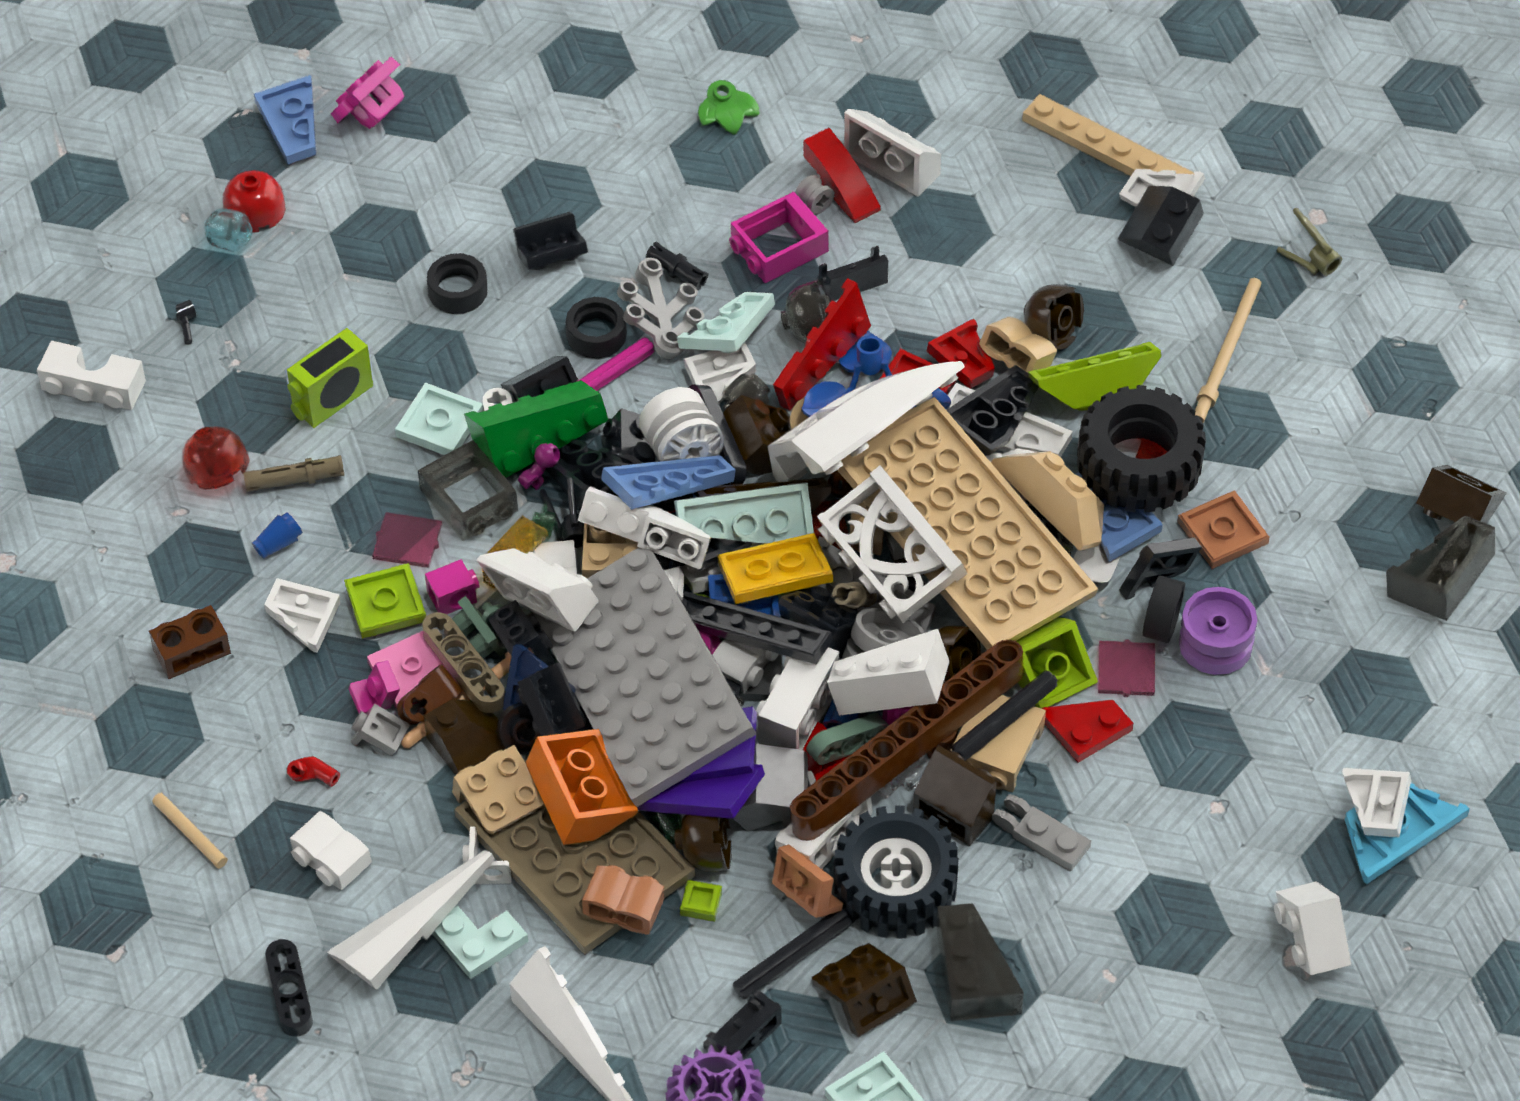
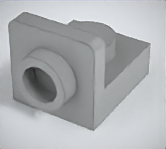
M374 704L367 713L361 711L351 727L355 734L350 742L357 745L363 739L393 756L410 724Z

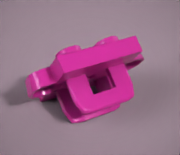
M392 56L383 64L379 60L376 61L335 100L339 106L331 112V115L336 122L339 123L351 113L361 125L368 129L377 125L405 96L400 86L389 76L401 64ZM370 93L381 104L380 106L371 98Z

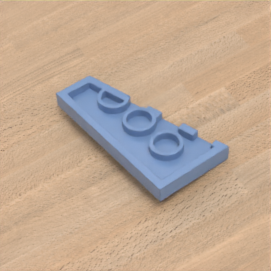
M717 455L603 467L601 480L632 510L734 482L735 469L722 456Z

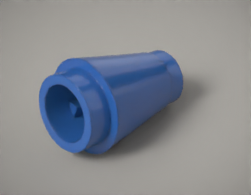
M286 512L282 516L277 515L256 540L252 542V545L264 559L268 555L297 542V537L303 532L294 518Z

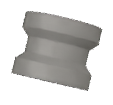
M816 175L804 178L795 191L813 214H820L825 211L834 198V191L829 186H823L821 179Z

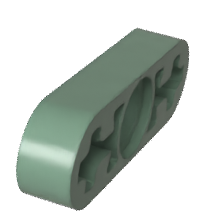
M873 713L819 732L808 743L806 751L819 765H823L851 755L888 727L889 724L878 713Z

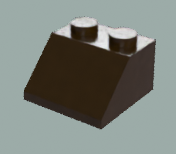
M1443 465L1431 469L1416 504L1424 507V514L1441 520L1443 516L1454 522L1453 527L1455 529L1471 534L1472 531L1478 532L1485 528L1507 492L1450 465Z

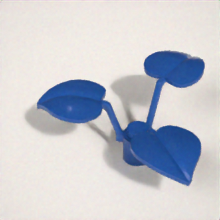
M867 330L866 334L860 337L847 353L838 360L840 366L845 371L854 373L850 386L845 389L842 384L833 381H824L814 385L805 395L801 411L810 417L832 401L854 390L860 372L866 375H875L883 369L886 377L892 375L888 365L892 358V351L889 345ZM937 388L932 392L933 396L931 398L935 397L945 409L950 407L951 400L944 391Z

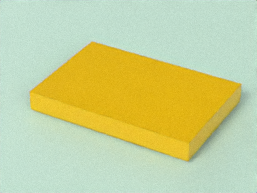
M815 533L717 555L718 565L735 604L833 582V572Z

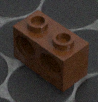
M212 605L194 610L186 616L171 622L162 623L156 628L149 630L153 651L168 679L231 654L228 635Z

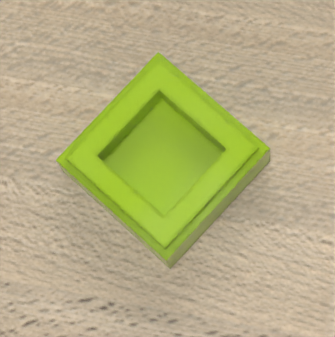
M687 880L680 907V916L715 922L722 896V886Z

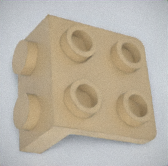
M515 745L491 754L483 762L475 766L466 767L454 776L452 793L458 803L467 800L485 831L490 834L498 832L545 806L526 763Z

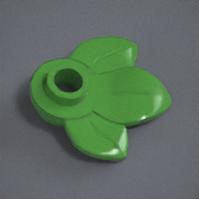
M717 80L708 87L707 98L700 104L698 116L703 126L717 121L725 130L736 135L741 128L744 116H759V106L749 93L738 91L729 81ZM723 91L726 92L727 95L721 96L717 92Z

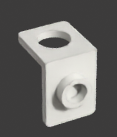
M470 827L469 845H463V864L478 855L479 843L476 827ZM493 861L486 870L496 869L501 871L502 874L490 876L483 873L474 884H510L512 876L509 861Z

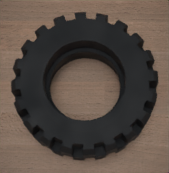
M1137 385L1136 389H1129L1128 386L1119 388L1115 394L1111 391L1101 396V400L1095 401L1088 408V413L1084 414L1082 418L1077 449L1078 472L1082 475L1089 489L1093 487L1092 492L1100 500L1103 498L1107 499V504L1115 508L1123 506L1126 507V511L1135 512L1136 509H1144V513L1154 512L1157 507H1161L1162 510L1173 506L1174 500L1180 502L1186 498L1188 492L1194 490L1198 483L1206 443V436L1203 431L1204 425L1200 417L1195 416L1196 411L1188 403L1182 404L1181 397L1174 393L1170 396L1165 393V389L1155 387V390L1146 389L1145 385ZM1128 439H1146L1159 444L1167 453L1157 458L1137 459L1123 454L1115 445Z

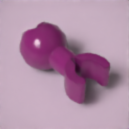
M543 443L536 448L534 453L535 463L532 468L525 470L518 478V482L525 489L532 485L535 490H538L543 484L542 474L546 468L554 467L559 462L560 451L556 445Z

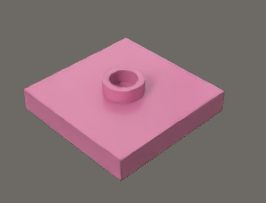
M423 631L367 656L371 669H373L377 662L389 661L400 687V691L393 703L395 707H397L399 700L418 685V682L440 664L443 665L426 643Z

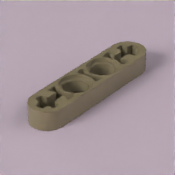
M435 612L426 616L422 625L423 637L426 643L476 708L485 713H494L502 709L505 698L503 684L452 618L441 612ZM443 629H444V637H445V638L442 639V634L440 633L439 630H443ZM452 647H460L464 650L462 654L457 656L446 653ZM469 669H476L481 672L475 678H468L463 675ZM484 686H485L486 692H487L490 696H488V695H485V696H484V691H483V687H484Z

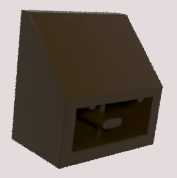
M741 395L723 412L724 417L743 457L746 471L758 476L771 473L772 467L768 445L791 430L790 415L780 407L776 408L765 404L759 399L754 400Z
M939 745L935 749L914 791L913 810L914 808L923 810V818L926 820L933 815L939 820V828L947 827L952 836L971 846L992 821L991 816L995 810L997 780L988 771L974 767L964 761L958 753L948 751Z

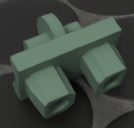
M466 596L459 600L458 603L462 610L452 620L465 636L476 628L479 630V633L470 639L469 642L480 656L484 658L493 651L500 657L508 650L493 631L494 628L488 620L490 616L505 605H492L490 602H486L482 606L484 613L481 615Z

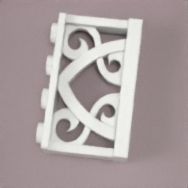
M878 466L869 473L870 477L827 511L817 516L822 524L818 530L830 545L834 542L839 545L842 551L838 555L850 570L856 566L862 573V576L858 579L866 587L867 591L870 594L876 591L883 600L879 602V605L890 619L897 616L904 623L908 620V617L954 581L958 582L967 572L962 562L881 466ZM880 489L879 494L872 502L868 511L859 506L861 502ZM890 512L898 514L896 522L892 524L885 523L879 519L882 515L888 520L887 515ZM856 513L864 517L863 524L858 520L847 522L855 527L851 534H845L839 529L840 520L846 514ZM876 526L887 532H899L909 527L914 530L907 538L904 547L907 563H889L873 559V537ZM860 542V557L849 544ZM923 545L925 552L920 555L916 554L919 561L914 562L912 557L913 547ZM943 566L945 567L944 571L924 586L922 574L935 571ZM873 573L887 576L883 585ZM914 576L916 581L914 594L908 599L896 598L892 592L894 585L902 584L905 592L909 585L907 577Z

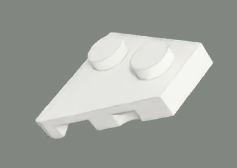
M277 578L264 605L266 613L311 651L317 653L341 601L339 594Z

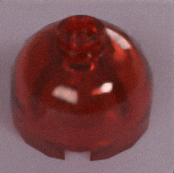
M221 426L203 427L197 430L185 442L181 456L188 481L192 485L197 483L198 487L204 490L217 489L235 481L233 475L239 470L243 474L250 462L249 454L241 438L232 430Z

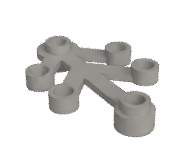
M646 258L639 263L635 272V278L640 284L648 287L651 302L637 293L638 286L635 282L631 280L621 281L617 295L620 299L631 303L626 307L623 319L626 323L635 325L654 339V349L659 356L673 359L684 350L679 349L677 337L684 332L689 333L693 328H697L696 324L704 319V313L701 309L689 307L684 314L683 321L673 329L671 319L687 304L694 302L698 290L690 283H683L680 285L676 297L666 305L660 283V278L663 274L662 265L655 258ZM646 313L657 321L658 327L645 319L644 314Z

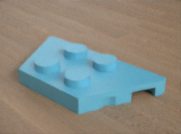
M1411 783L1400 837L1364 835L1355 808L1346 812L1345 823L1363 882L1367 885L1468 816L1470 808L1462 803L1458 807L1439 799L1440 794L1428 789H1419L1415 784Z

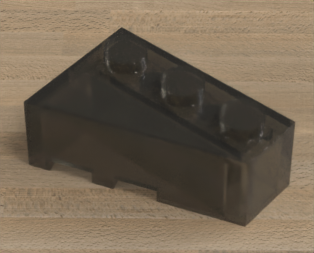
M1468 516L1462 517L1436 535L1434 542L1421 551L1419 549L1413 551L1410 554L1409 560L1398 567L1393 565L1386 570L1387 597L1447 621L1495 555V527Z
M974 904L938 906L936 930L950 1021L1022 1014L1024 992Z

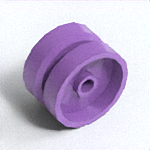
M1212 587L1194 593L1185 603L1179 635L1180 651L1188 664L1200 672L1213 675L1230 674L1241 669L1250 659L1253 650L1254 635L1257 627L1255 607L1247 597L1233 589Z

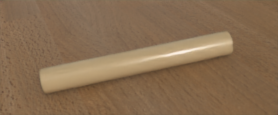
M158 793L154 796L152 803L218 869L227 863V857L163 793Z

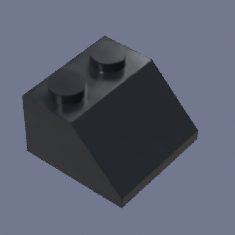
M1148 186L1120 233L1118 240L1174 266L1204 215L1201 201L1173 186Z

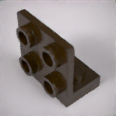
M870 943L856 947L849 955L835 963L826 965L811 978L815 986L841 1003L850 1031L857 1037H860L917 1002L905 966Z

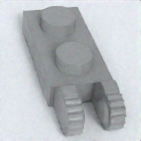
M1014 794L1008 795L1003 802L1008 810L1022 818L1020 823L1013 815L1006 813L1002 809H996L991 816L994 823L1012 834L1014 839L1068 871H1072L1091 847L1090 839L1033 806L1031 808L1025 800L1018 798Z

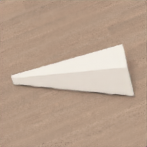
M484 850L327 952L328 955L352 974H357L377 990L421 937L425 940L428 939L495 860L494 856L489 851Z
M546 946L538 949L510 982L512 1002L607 1101H633L623 1087L625 1081L620 1073L615 1075L605 1061L608 1052L582 1007L576 1003L565 987L567 981L562 974L557 975L551 967L549 957L551 954Z

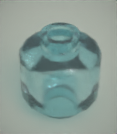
M219 208L212 212L206 220L205 235L211 246L235 252L241 250L251 240L252 226L244 213L227 208Z

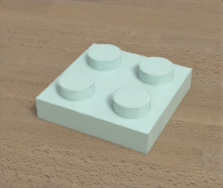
M425 383L395 428L396 437L454 458L470 434L464 413L471 411L482 412L484 411L483 404Z

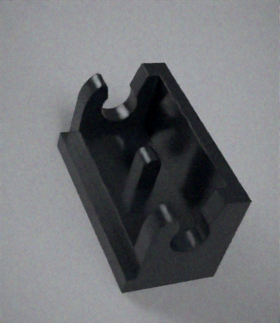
M879 246L871 248V257L827 271L826 263L819 265L817 281L830 302L832 300H839L844 293L841 286L847 278L857 282L860 292L888 283V259L885 254L879 256Z
M755 989L750 993L751 997L747 1000V1003L716 1033L710 1031L706 1035L707 1039L703 1042V1047L708 1051V1048L712 1045L715 1052H721L726 1045L727 1054L733 1055L740 1050L744 1060L781 1025V1005L773 1002L761 991Z

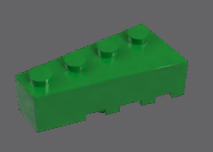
M582 380L545 390L544 394L531 397L527 395L520 397L518 402L507 405L500 403L488 407L489 410L479 413L475 411L464 413L481 467L500 481L534 463V453L540 444L552 443L559 449L602 425L609 419L601 393Z

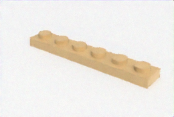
M1041 94L1023 112L1022 121L1129 176L1133 174L1135 169H1151L1154 172L1175 170L1176 174H1194V172Z

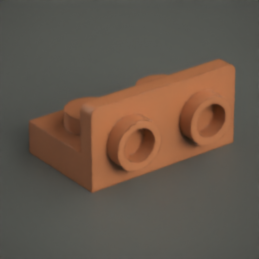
M791 845L778 847L772 884L815 918L841 911L843 903L831 894L834 878Z

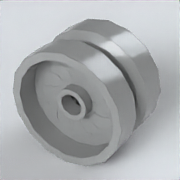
M881 608L863 609L855 618L851 630V638L847 640L842 659L925 632L921 626L910 618L902 623L897 616L890 619Z

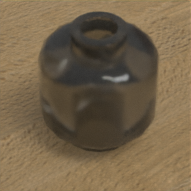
M754 373L750 376L740 374L722 391V398L725 402L722 408L725 411L741 395L754 400L759 399L765 404H769L768 394L770 389Z

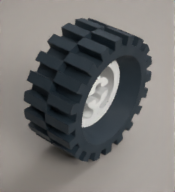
M895 805V813H887L886 806L876 808L875 817H871L868 811L859 815V826L851 821L846 826V836L840 835L834 856V891L837 894V899L843 903L842 909L846 908L852 923L858 918L860 919L861 930L869 933L872 926L878 928V937L887 938L888 931H897V939L907 938V930L913 929L915 935L918 936L925 933V924L927 922L934 928L940 924L941 914L947 916L951 911L952 901L955 902L957 894L958 848L955 841L951 842V833L947 827L939 831V820L933 815L926 821L923 819L924 811L914 808L911 815L905 813V806ZM879 867H881V886L871 876ZM911 867L920 876L919 881L911 886Z

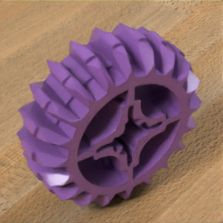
M710 1045L708 1053L703 1054L696 1048L693 1059L683 1055L681 1065H674L672 1076L667 1079L666 1101H689L686 1092L693 1083L697 1085V1092L695 1093V1098L691 1101H733L735 1088L739 1085L744 1090V1095L740 1101H764L762 1097L764 1094V1084L760 1082L761 1073L759 1069H754V1063L751 1058L743 1061L740 1050L733 1055H729L726 1051V1045L721 1052H715L714 1047Z

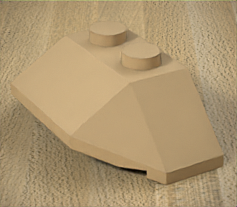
M1051 451L1012 454L992 460L991 463L999 473L1079 551L1099 546L1102 541L1104 504L1087 487L1083 478L1075 475L1064 465V461L1060 456Z

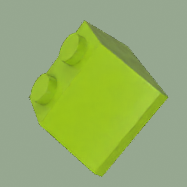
M1057 617L1016 641L1023 649V677L1018 682L1021 688H1024L1043 671H1050L1057 678V687L1036 703L1035 707L1040 709L1049 707L1098 683L1075 620Z

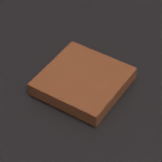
M1235 490L1178 515V524L1189 538H1195L1202 546L1199 552L1212 569L1269 544V535Z

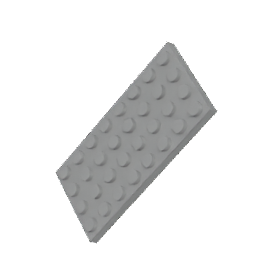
M639 547L587 578L592 583L593 587L591 590L599 602L576 632L532 612L541 625V631L544 630L554 647L551 649L558 663L561 664L568 682L575 687V695L593 729L600 730L606 753L636 807L678 783L750 737L752 738L757 735L652 549L645 550Z

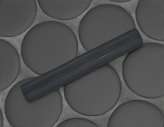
M1043 671L951 746L952 751L961 755L964 761L969 759L1057 687L1055 675H1052L1050 671Z
M842 909L841 911L828 914L735 980L732 985L736 994L743 999H747L751 996L750 993L755 989L760 990L844 930L852 922L848 912Z

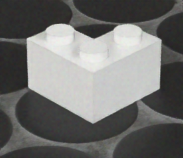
M1318 882L1276 891L1278 903L1274 904L1275 916L1279 924H1282V926L1294 934L1295 945H1292L1291 950L1295 964L1310 975L1350 966L1351 959L1339 896Z

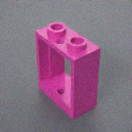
M793 191L731 222L729 243L736 254H741L746 260L750 271L753 274H758L766 284L827 253L829 250V231ZM788 222L803 240L766 258L752 240Z

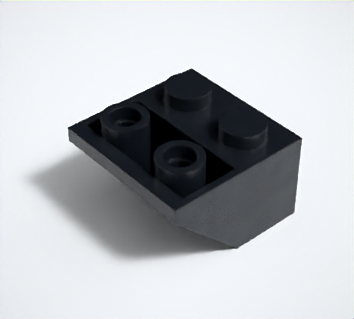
M820 586L808 587L780 597L778 605L781 618L830 631L833 641L829 648L839 651V658H842L847 640L851 638V630L858 614L857 609L837 604L834 601L835 599L830 596V592Z

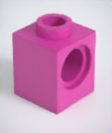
M462 559L425 573L427 594L437 612L450 614L462 609L458 601L464 596L472 604L477 603L476 589L480 588L478 578L473 569L467 570Z

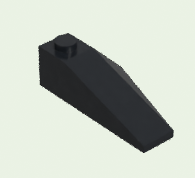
M1015 365L948 408L947 412L985 456H989L1009 443L1039 386L1029 378L1026 371Z
M575 439L559 448V462L554 467L546 468V471L567 495V478H573L576 506L581 510L586 491L589 487L617 496L601 480L603 467L641 464L642 462L634 456L625 453L621 457L612 455L611 450L602 447L598 451L590 449L586 442Z

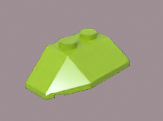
M1146 342L1043 369L1028 371V375L1035 384L1073 409L1084 411L1088 410L1095 401H1100L1101 396L1111 391L1115 394L1119 388L1128 386L1129 389H1136L1137 385H1142L1162 355L1158 347L1151 342Z

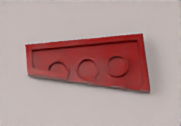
M847 278L841 286L844 293L837 302L832 300L825 309L828 315L820 327L816 328L813 326L806 336L807 340L802 353L798 351L794 353L773 383L781 407L790 411L871 327L858 284Z

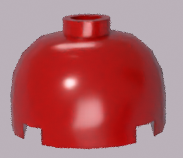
M250 170L235 175L228 182L223 193L222 202L228 223L243 232L255 233L259 232L260 227L269 225L270 229L276 226L283 218L286 210L284 194L280 184L274 177L263 171Z

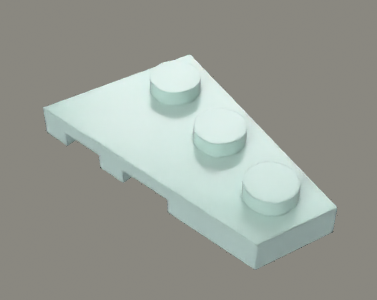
M742 293L719 309V316L711 320L703 319L696 324L697 330L690 335L686 332L677 337L679 349L718 350L723 353L737 351L774 307L773 293Z

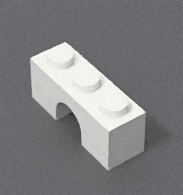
M55 341L50 342L37 368L41 390L55 395L62 394L75 397L82 401L102 403L113 408L133 409L146 382L142 361L111 354L104 367L89 371L85 370L86 366L81 347Z

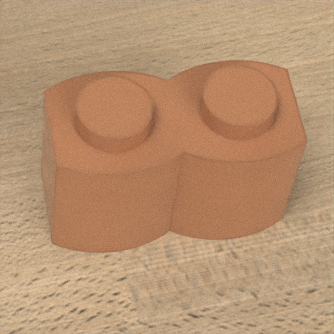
M597 866L582 900V912L588 917L601 922L617 924L636 933L650 934L664 901V886L650 876H630L618 866Z

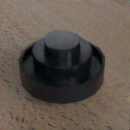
M523 703L511 705L501 713L497 721L496 732L499 741L506 749L515 745L520 754L527 755L530 753L538 736L533 728V716L529 708L525 707Z

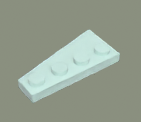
M808 483L674 501L676 516L702 530L711 538L767 544L814 533Z

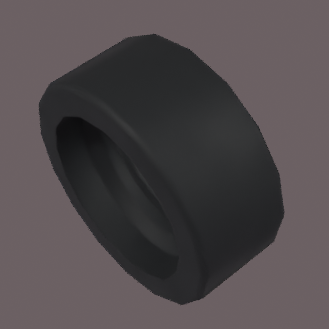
M464 253L448 254L433 262L427 271L428 296L432 304L439 310L450 314H464L479 307L487 296L488 288L487 274L482 262L474 256ZM453 275H465L476 281L475 285L462 292H449L439 287L441 281Z
M603 297L585 298L575 303L567 312L565 321L566 337L569 346L576 353L588 358H603L619 351L625 343L627 326L623 319V309L616 302ZM595 318L605 319L615 325L611 332L598 337L587 336L577 330L580 324Z
M1158 576L1146 611L1142 632L1143 637L1165 643L1170 642L1181 610L1185 582Z

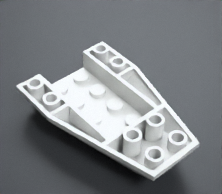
M963 362L933 364L890 375L856 388L832 401L768 445L773 477L776 481L798 480L807 473L806 467L809 468L812 474L825 472L826 475L835 472L844 465L841 461L849 454L854 457L865 451L869 447L867 442L883 431L912 407L918 406L933 396L932 392L938 387L944 388L957 380L956 373L965 367Z

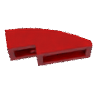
M830 128L803 140V157L820 175L822 185L829 186L834 191V201L854 223L881 211V206L862 171Z

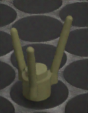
M1294 208V214L1317 243L1309 253L1311 262L1281 247L1277 248V252L1307 268L1313 275H1316L1319 271L1324 276L1330 275L1339 267L1342 257L1327 244L1310 220L1298 208Z

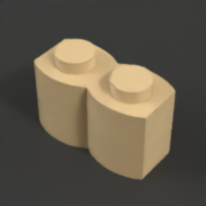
M1006 317L987 325L979 343L986 354L996 360L1004 361L1009 369L1017 365L1027 373L1028 371L1050 367L1057 353V349L1049 340L1032 334L1025 323L1014 317Z

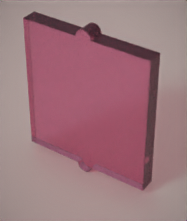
M386 512L381 529L376 532L377 542L372 554L373 559L400 564L409 563V565L429 568L434 551L439 548L438 538L442 528V521Z
M1129 639L1124 640V642L1099 641L1098 693L1123 694L1124 697H1129L1130 695L1154 696L1155 643L1131 642Z

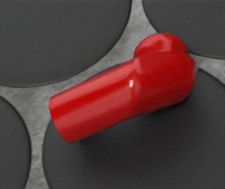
M314 756L293 760L287 766L288 776L297 782L318 778L332 787L340 778L339 771Z

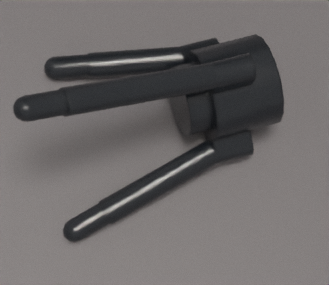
M567 478L570 514L564 517L562 523L559 521L546 490L541 489L540 495L556 530L557 541L574 540L575 548L583 547L584 523L578 521L579 514L577 513L573 478Z

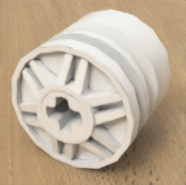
M676 387L665 390L653 397L640 414L639 427L659 461L717 456L723 448L724 436L719 426L709 413L698 392L691 388Z

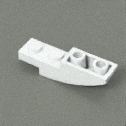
M589 487L586 491L578 518L580 522L636 541L639 548L645 550L652 549L653 553L698 569L702 568L711 539L702 530L650 504L631 510L618 496L593 487Z

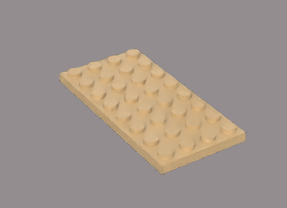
M935 397L910 409L867 442L869 447L865 451L854 457L849 454L841 460L844 465L838 471L853 489L870 477L869 473L878 466H881L962 562L967 574L958 582L954 581L940 594L987 650L1001 640H1019L1096 595L1098 591L1097 586ZM880 489L864 500L868 507L871 506ZM890 512L887 515L888 520L882 515L879 519L885 523L892 524L896 522L898 514ZM909 527L903 531L889 533L904 549L907 538L914 530ZM923 545L913 547L912 557L914 562L919 561L916 554L920 555L925 552ZM943 566L924 575L931 581L944 571L945 567Z

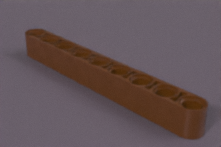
M1014 640L999 641L942 685L937 703L912 707L796 796L790 805L793 834L800 840L805 841L818 838L1017 684L1023 677L1022 646Z

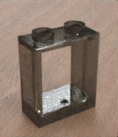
M474 440L418 470L420 491L462 541L472 536L480 535L486 528L501 520L510 518L513 513L518 511L516 490ZM479 471L497 494L462 512L444 489Z

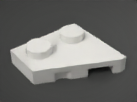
M1135 169L1119 195L1122 200L1135 207L1148 186H1173L1194 196L1205 180V175L1199 171H1194V174H1176L1175 170L1154 172L1151 169Z
M746 342L737 351L732 353L711 350L684 359L685 369L692 383L710 386L718 403L723 401L756 373V363Z
M1343 768V777L1364 835L1400 837L1411 784L1410 773Z

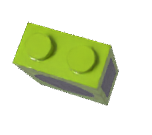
M348 328L342 330L287 369L289 381L287 388L292 400L291 410L299 420H305L313 428L373 387L368 345Z

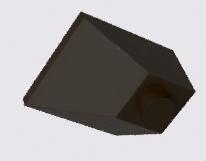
M452 699L424 715L427 740L455 775L466 767L475 766L483 762L491 754L506 749L497 736V717L493 713L480 711L471 700Z

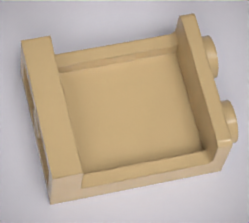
M1001 695L962 726L955 742L998 709L1010 697ZM1033 706L967 759L966 762L978 769L981 768L988 771L997 780L996 789L1013 792L1016 787L1017 775L1034 740H1039L1044 731L1046 710Z

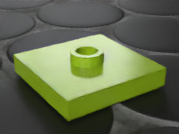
M409 563L344 580L362 639L423 623L426 617V612Z

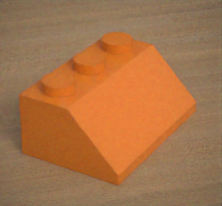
M599 729L536 738L525 763L563 845L595 841L636 815L638 809L630 799L606 753L603 737Z

